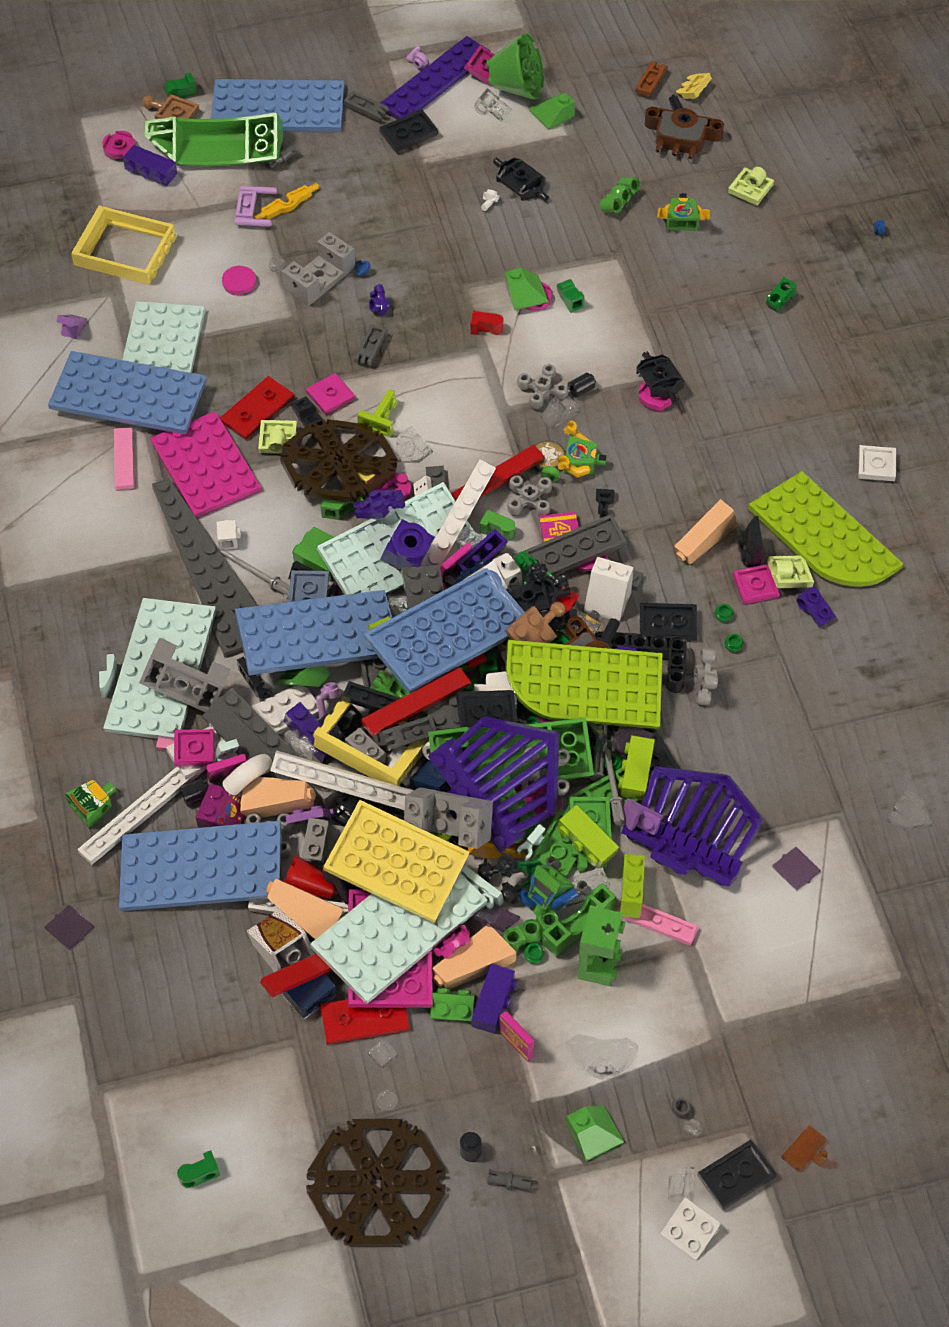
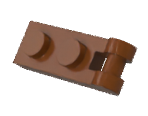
M652 61L637 84L635 93L650 98L663 75L666 74L668 66L664 64L658 65L657 62Z

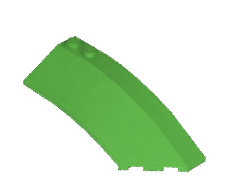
M278 113L222 119L169 117L145 121V137L170 159L175 161L176 164L194 166L250 164L278 160L283 140V120Z
M586 718L526 724L559 733V749H566L570 754L567 764L558 768V776L561 779L594 776ZM462 727L428 732L431 753L451 738L456 741L470 728ZM481 728L461 749L463 751L466 750L491 728ZM499 731L498 734L474 752L469 760H474L508 732ZM517 734L515 738L510 740L487 760H495L525 736ZM535 738L502 765L506 768L521 757L526 748L534 747L542 740ZM548 746L539 752L541 758L548 754ZM525 763L511 773V780L530 768L532 764Z

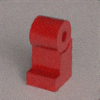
M473 311L471 334L478 335V331L498 335L503 332L504 318L500 314Z

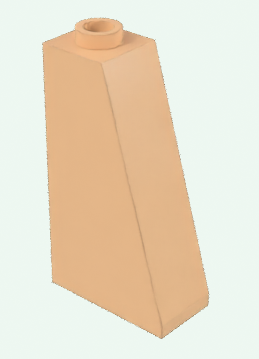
M720 499L674 546L677 552L676 556L682 562L693 563L738 526L734 510Z
M257 777L242 789L240 811L246 817L255 813L264 818L289 813L294 810L310 809L313 807L316 797L315 790L306 781Z
M277 878L274 882H269L265 891L269 893L267 898L314 939H317L338 922L343 908Z
M488 924L471 937V941L468 944L460 946L453 955L443 959L432 968V979L438 987L442 986L451 990L488 974L491 964L505 967L516 961V951Z

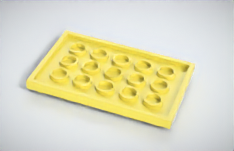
M359 800L323 870L435 923L470 852Z

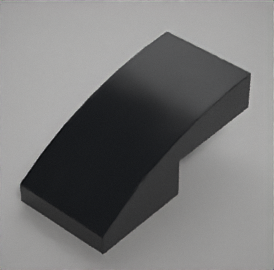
M307 396L291 403V407L304 427L309 423L313 427V422H316L317 425H322V420L324 419L316 412L314 404Z

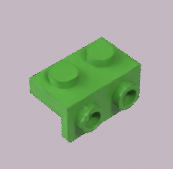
M438 988L437 991L432 993L431 1018L472 1021L475 994H471V990L459 989L458 993L450 992L449 988Z

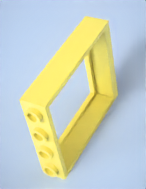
M98 206L71 253L73 264L149 285L152 279L156 277L157 270L162 266L163 259L169 253L172 242H175L177 234L173 224ZM107 225L162 238L145 270L90 256Z
M345 701L338 702L334 707L333 713L326 716L323 726L315 730L313 735L315 738L314 747L370 778L399 786L423 755L422 749L429 738L411 743L391 769L328 734L351 706V703ZM402 721L398 724L402 725L408 722Z

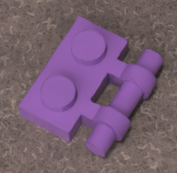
M323 806L311 807V811L304 812V809L292 811L293 814L286 815L287 824L296 825L308 824L309 818L329 820V818L336 816L335 809L323 808Z

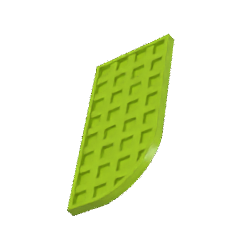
M803 471L748 504L747 509L755 516H759V520L795 554L805 559L811 569L831 582L855 587L870 586L884 581L903 568V563Z
M508 640L506 659L508 683L511 689L514 690L517 699L531 712L545 719L557 721L586 718L587 723L650 729L660 728L662 653Z

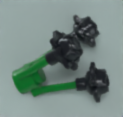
M521 551L516 555L515 561L521 569L523 584H528L523 572L524 569L529 570L527 577L530 582L535 581L538 583L545 579L547 575L550 581L553 582V585L556 588L558 587V590L569 586L567 581L569 577L566 574L559 577L555 574L552 575L546 568L545 563L540 564L527 551ZM533 595L525 596L526 599L533 597Z
M502 853L501 858H498L496 866H492L487 861V858H485L482 864H479L478 874L488 883L493 874L500 872L502 877H511L515 869H522L524 876L530 878L515 886L510 885L508 882L502 883L503 889L500 892L503 895V899L507 903L511 902L512 904L519 902L518 893L522 891V888L531 883V875L535 872L536 866L542 865L538 859L529 862H517L512 859L511 854L506 855L505 853Z

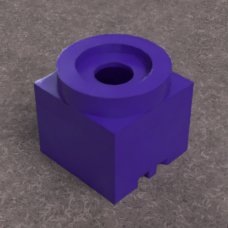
M402 519L380 560L389 565L392 564L396 569L401 570L402 567H418L431 547L435 536L429 534L421 525Z

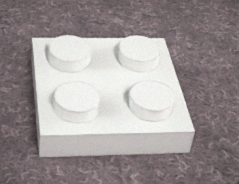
M860 445L858 478L895 481L896 448Z

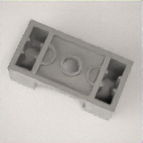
M330 232L317 241L319 256L303 268L293 261L282 270L284 290L308 307L355 268L354 248Z
M159 638L139 683L206 712L219 697L231 669L213 661L208 674L173 660L172 656L177 645ZM178 680L184 681L187 685L179 684Z
M358 728L345 738V743L386 765L385 752L361 728ZM337 759L328 764V766L365 775ZM307 782L315 790L316 797L314 803L317 806H323V808L335 809L338 806L336 805V800L344 792Z
M418 788L405 795L404 821L429 833L433 831L458 836V845L477 849L491 840L493 801ZM450 810L456 812L457 819L451 818Z
M309 818L301 858L310 863L325 865L345 827L332 825L327 820Z

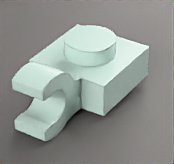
M539 824L524 844L518 847L516 853L519 854L522 850L527 851L528 855H526L524 860H529L532 855V847L534 845L539 846L545 838L543 836L545 828Z

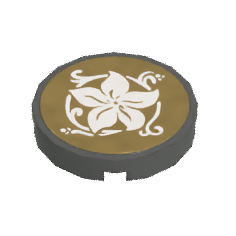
M554 441L538 442L535 446L545 456V460L533 467H536L540 472L546 466L558 469V464L560 463L558 459L563 455L566 456L564 448Z

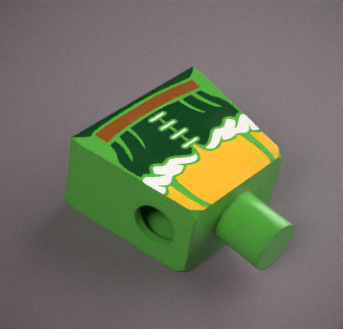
M91 780L65 793L68 805L90 829L112 808L109 796L115 793L116 789L111 782L100 787L96 781Z

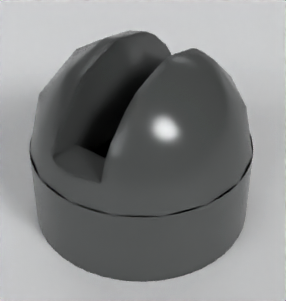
M677 1098L672 1104V1112L677 1116H684L690 1110V1104L685 1098ZM679 1103L682 1104L680 1111L677 1110Z

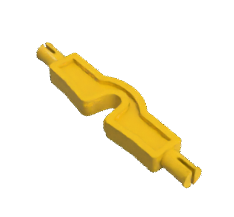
M316 182L309 187L304 185L291 191L286 195V199L289 202L276 199L263 207L261 213L253 218H266L270 220L281 213L290 212L299 203L312 197V192L320 187Z

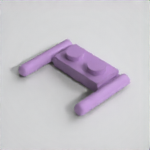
M240 186L235 225L270 227L272 225L271 220L253 219L257 193L276 194L277 189L275 187Z

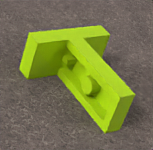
M388 389L374 414L360 410L357 415L358 423L368 424V426H372L373 432L380 430V434L383 433L384 436L391 438L394 433L393 421L388 420L390 411L397 404L395 391Z

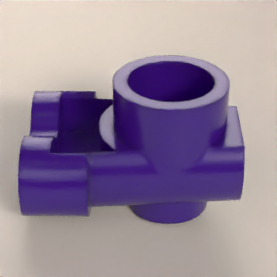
M378 284L374 286V291L369 294V309L372 312H377L378 315H385L390 307V302L385 298L383 285Z

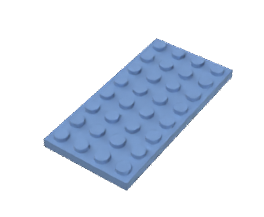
M215 79L211 119L278 113L283 120V131L341 132L345 84L344 81Z
M71 351L48 406L52 410L186 435L207 378L206 375Z
M485 568L365 632L363 638L409 694L509 639L504 630L525 612L490 570Z
M385 590L235 609L236 621L249 675L379 658L363 638V635L368 631L370 624L387 616L390 619L392 618Z
M272 821L122 835L119 909L121 911L268 899L269 893L265 891L269 882H274L276 878L281 880V822Z

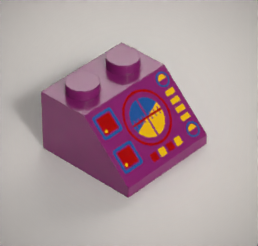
M210 784L196 815L198 828L242 824L245 815L240 811L241 798L238 795L228 793L224 787Z

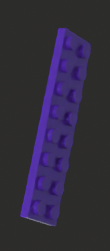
M468 36L464 37L380 102L389 108L387 114L398 120L422 110L469 73L464 67L481 44Z

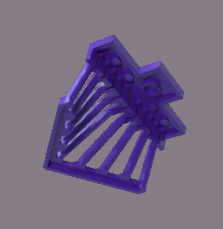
M484 716L456 741L451 738L428 756L452 788L447 793L493 801L491 841L500 853L526 835L523 830L551 817L557 812L559 733L556 731ZM481 728H491L466 750L463 751L461 749ZM499 731L508 732L474 760H469L474 752L498 734ZM517 734L525 736L478 772L477 768L485 760L515 738ZM535 738L542 740L486 782L484 780L492 771ZM548 746V754L496 792H493L492 788ZM547 765L546 775L503 803L500 801L508 792ZM547 784V793L509 813L508 808ZM546 802L545 811L521 823L515 821L517 818ZM450 810V814L453 816V818L457 819L456 812L454 810Z
M656 766L648 784L643 806L650 808L658 779L665 778L666 781L655 808V812L662 815L674 781L683 780L667 818L664 822L661 821L655 835L637 826L631 831L626 825L621 833L626 835L628 839L638 841L644 844L646 848L653 850L650 858L660 865L670 867L677 874L686 876L694 869L701 876L709 877L719 885L729 887L739 874L743 864L740 861L741 857L761 827L764 819L729 775ZM700 782L679 824L672 827L691 783ZM709 784H717L692 828L687 833H684L683 831ZM725 788L727 792L703 834L696 839L697 833ZM733 798L735 801L725 821L710 844H706ZM741 809L743 811L741 818L723 849L718 850L717 848ZM750 820L752 825L733 856L728 855L746 823Z

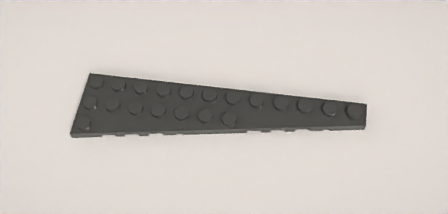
M170 479L153 483V491L201 604L215 606L217 609L212 630L223 656L227 657L242 652L243 647L235 609L257 606Z

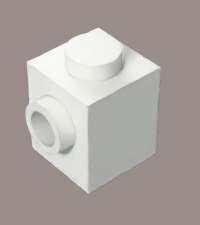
M235 520L217 522L219 550L238 549L237 538H241L240 527H236Z

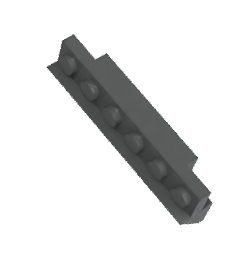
M233 688L220 698L218 697L202 716L226 742L237 739L239 747L236 753L238 755L245 754L246 760L260 754H266L273 763L276 750L299 757ZM272 771L259 776L267 778L299 780Z

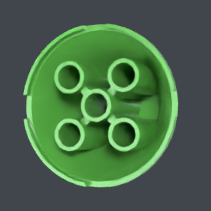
M523 33L490 60H487V68L490 72L489 83L491 87L494 86L497 90L536 100L542 95L540 89L544 87V68L539 48L535 49L533 44L535 40L530 34Z

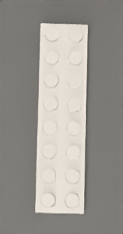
M293 686L273 697L265 699L263 702L261 701L251 706L278 735L289 730V727L283 722L285 713L299 702L314 717L319 715L317 702L306 686ZM215 730L214 763L216 762L215 754L218 744L226 742ZM173 743L166 747V751L174 762ZM206 766L177 767L184 779L207 770Z

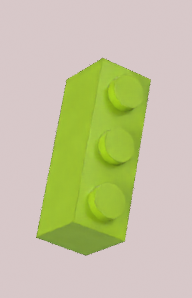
M631 735L630 743L626 742L624 754H628L627 760L623 759L621 771L625 773L624 777H620L618 789H622L621 797L644 800L655 739Z
M577 805L558 822L557 828L559 833L572 841L574 848L579 852L582 851L587 856L586 858L591 865H596L600 869L617 854L619 846Z
M624 855L620 912L623 913V917L640 918L643 900L644 855Z

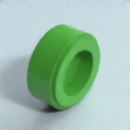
M546 466L543 468L541 476L556 482L559 480L560 471L554 467Z

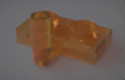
M808 1125L784 1152L782 1159L798 1172L809 1159L822 1167L825 1165L828 1153L825 1150H821L818 1155L816 1152L824 1144L826 1138L812 1126Z

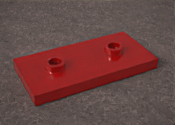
M267 376L223 414L220 420L223 425L247 440L260 428L261 420L271 419L295 397L294 393L270 376Z
M348 999L320 1004L327 1045L410 1031L406 1008L348 1007Z

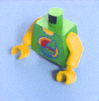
M681 193L678 195V198H672L670 204H667L664 208H658L657 218L667 219L666 229L698 230L699 219L709 220L710 210L702 209L696 204L695 199L688 198L687 194Z
M569 421L566 424L567 427L564 428L565 434H572V436L569 437L566 456L563 455L558 459V462H560L558 469H564V474H571L577 478L591 475L594 472L595 465H606L607 455L597 454V444L586 438L579 430H576L577 425L574 421Z

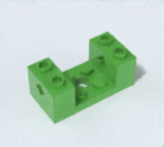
M590 905L580 941L578 979L610 986L612 979L616 980L618 968L615 967L616 961L620 962L623 949H619L621 940H618L619 933L623 934L626 923L622 921L623 913Z

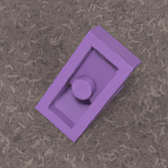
M72 314L58 315L57 323H62L61 335L77 339L87 318Z
M627 798L623 808L626 819L625 824L628 829L632 831L637 826L655 835L663 815Z

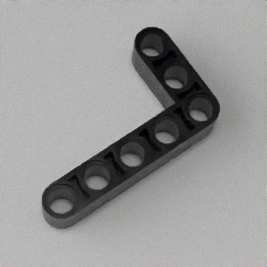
M604 631L596 632L594 634L595 638H601ZM616 632L611 642L613 644L611 649H617V646L637 648L636 651L662 653V660H668L667 689L672 693H679L683 690L687 646L684 638L680 636Z

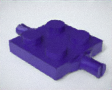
M374 490L365 501H356L354 503V508L356 509L354 514L356 518H385L393 509H403L405 507V502L400 501L404 495L401 490Z

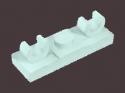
M466 865L463 866L460 873L489 900L486 904L488 910L494 906V903L500 906L504 902L503 895L499 890Z

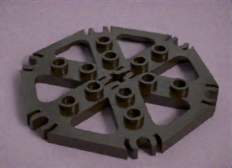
M327 419V424L325 420H322V425H317L316 422H313V427L309 423L283 444L282 453H280V462L294 489L297 487L298 492L305 489L304 495H309L310 498L351 503V499L353 502H356L357 496L365 500L366 495L369 496L372 491L379 490L394 478L398 461L383 433L380 434V430L372 432V426H368V424ZM337 427L347 430L354 429L358 433L341 445L333 429ZM311 434L315 436L321 449L301 447L297 443L306 435ZM379 443L386 455L378 457L363 455L362 453L373 444ZM292 463L316 467L306 475L301 476L297 474ZM357 472L378 474L380 476L372 483L364 484ZM334 476H337L344 490H329L321 487Z
M352 1119L356 1127H353V1124L347 1121L349 1128L347 1131H343L340 1126H337L338 1135L333 1129L308 1168L306 1176L307 1180L315 1181L312 1185H306V1192L330 1236L334 1232V1239L337 1240L339 1235H345L346 1238L343 1243L344 1245L349 1244V1247H401L397 1238H400L401 1243L406 1245V1239L404 1238L406 1234L412 1235L415 1240V1230L420 1236L443 1199L446 1190V1184L438 1183V1180L446 1179L445 1168L422 1130L420 1129L417 1134L418 1127L416 1125L413 1130H406L408 1121L405 1120L403 1122L402 1119ZM367 1128H388L392 1131V1136L376 1160L363 1138L362 1132ZM414 1144L422 1148L430 1161V1167L426 1170H398ZM335 1145H342L356 1170H325L322 1165L331 1149ZM372 1175L377 1180L381 1179L380 1189L375 1184L371 1185L373 1183ZM323 1194H355L342 1216L337 1219L330 1216L321 1200ZM397 1194H429L430 1200L418 1218H411ZM376 1205L388 1224L390 1232L387 1235H362L360 1230Z

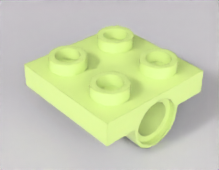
M757 166L752 170L744 168L728 188V193L758 206L774 185V180L766 177V172L761 167Z
M261 420L259 453H282L283 444L297 434V421Z
M801 556L768 557L767 563L777 588H809L813 586L814 580L806 560Z

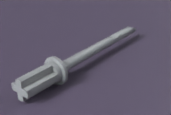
M220 550L223 556L269 582L271 590L275 589L289 597L290 586L281 581L279 576L271 578L228 551Z
M605 748L604 753L613 797L609 800L610 807L612 808L614 823L620 826V824L626 823L623 808L625 802L623 798L618 797L610 749Z

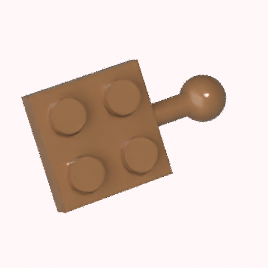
M150 95L145 96L142 100L145 108L151 109L154 107L159 109L154 115L155 119L169 117L193 119L200 109L199 104L174 95H170L164 104L155 101Z
M561 602L553 603L550 607V612L544 617L541 616L535 606H532L504 631L511 640L550 643L557 636L548 623L555 617L563 616L565 606Z

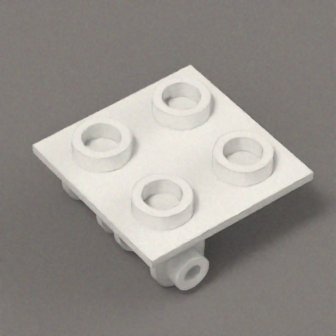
M685 1197L661 1234L697 1260L711 1238L718 1233L721 1223Z

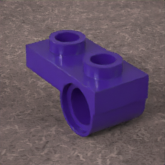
M815 585L798 596V606L802 611L810 614L818 627L836 617Z

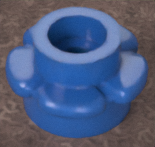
M877 219V222L874 223V233H878V236L885 234L884 220Z

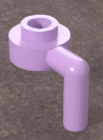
M416 46L406 57L408 62H413L414 66L420 69H424L429 64L427 56L421 52L419 46Z
M333 682L324 684V687L321 688V694L316 697L319 718L327 714L324 701L341 695L340 686L335 685Z

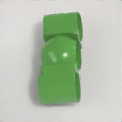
M620 178L616 186L611 189L610 194L602 198L600 202L601 211L604 213H619L624 205L629 202L631 196H634L640 190L641 182L639 178Z
M545 911L542 915L536 916V920L527 919L520 926L516 925L514 928H508L504 933V940L517 953L521 948H526V944L541 941L542 932L551 926L545 923H554L559 920L558 915L554 911ZM533 930L535 933L529 934L527 931ZM509 939H516L517 941H516V942H510V941H508V940H509Z

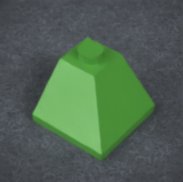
M565 92L542 101L529 108V111L549 130L575 116V101Z
M523 268L505 271V285L514 310L548 303L539 275Z
M325 665L286 670L274 683L285 686L321 687L327 682L326 679L331 674Z
M604 1105L585 1106L566 1117V1127L586 1162L624 1143Z

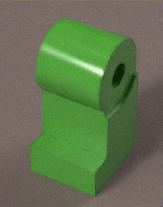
M490 510L486 511L480 521V533L487 535L488 532L496 529L506 540H511L515 537L516 525L512 519Z

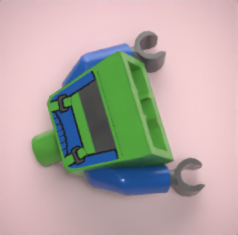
M553 856L547 857L546 865H537L535 872L531 875V886L528 895L529 898L537 903L533 911L537 916L542 915L545 911H559L565 905L578 898V894L581 893L583 896H587L592 892L590 886H587L588 884L585 881H579L577 889H574L575 885L557 871L561 867V862Z

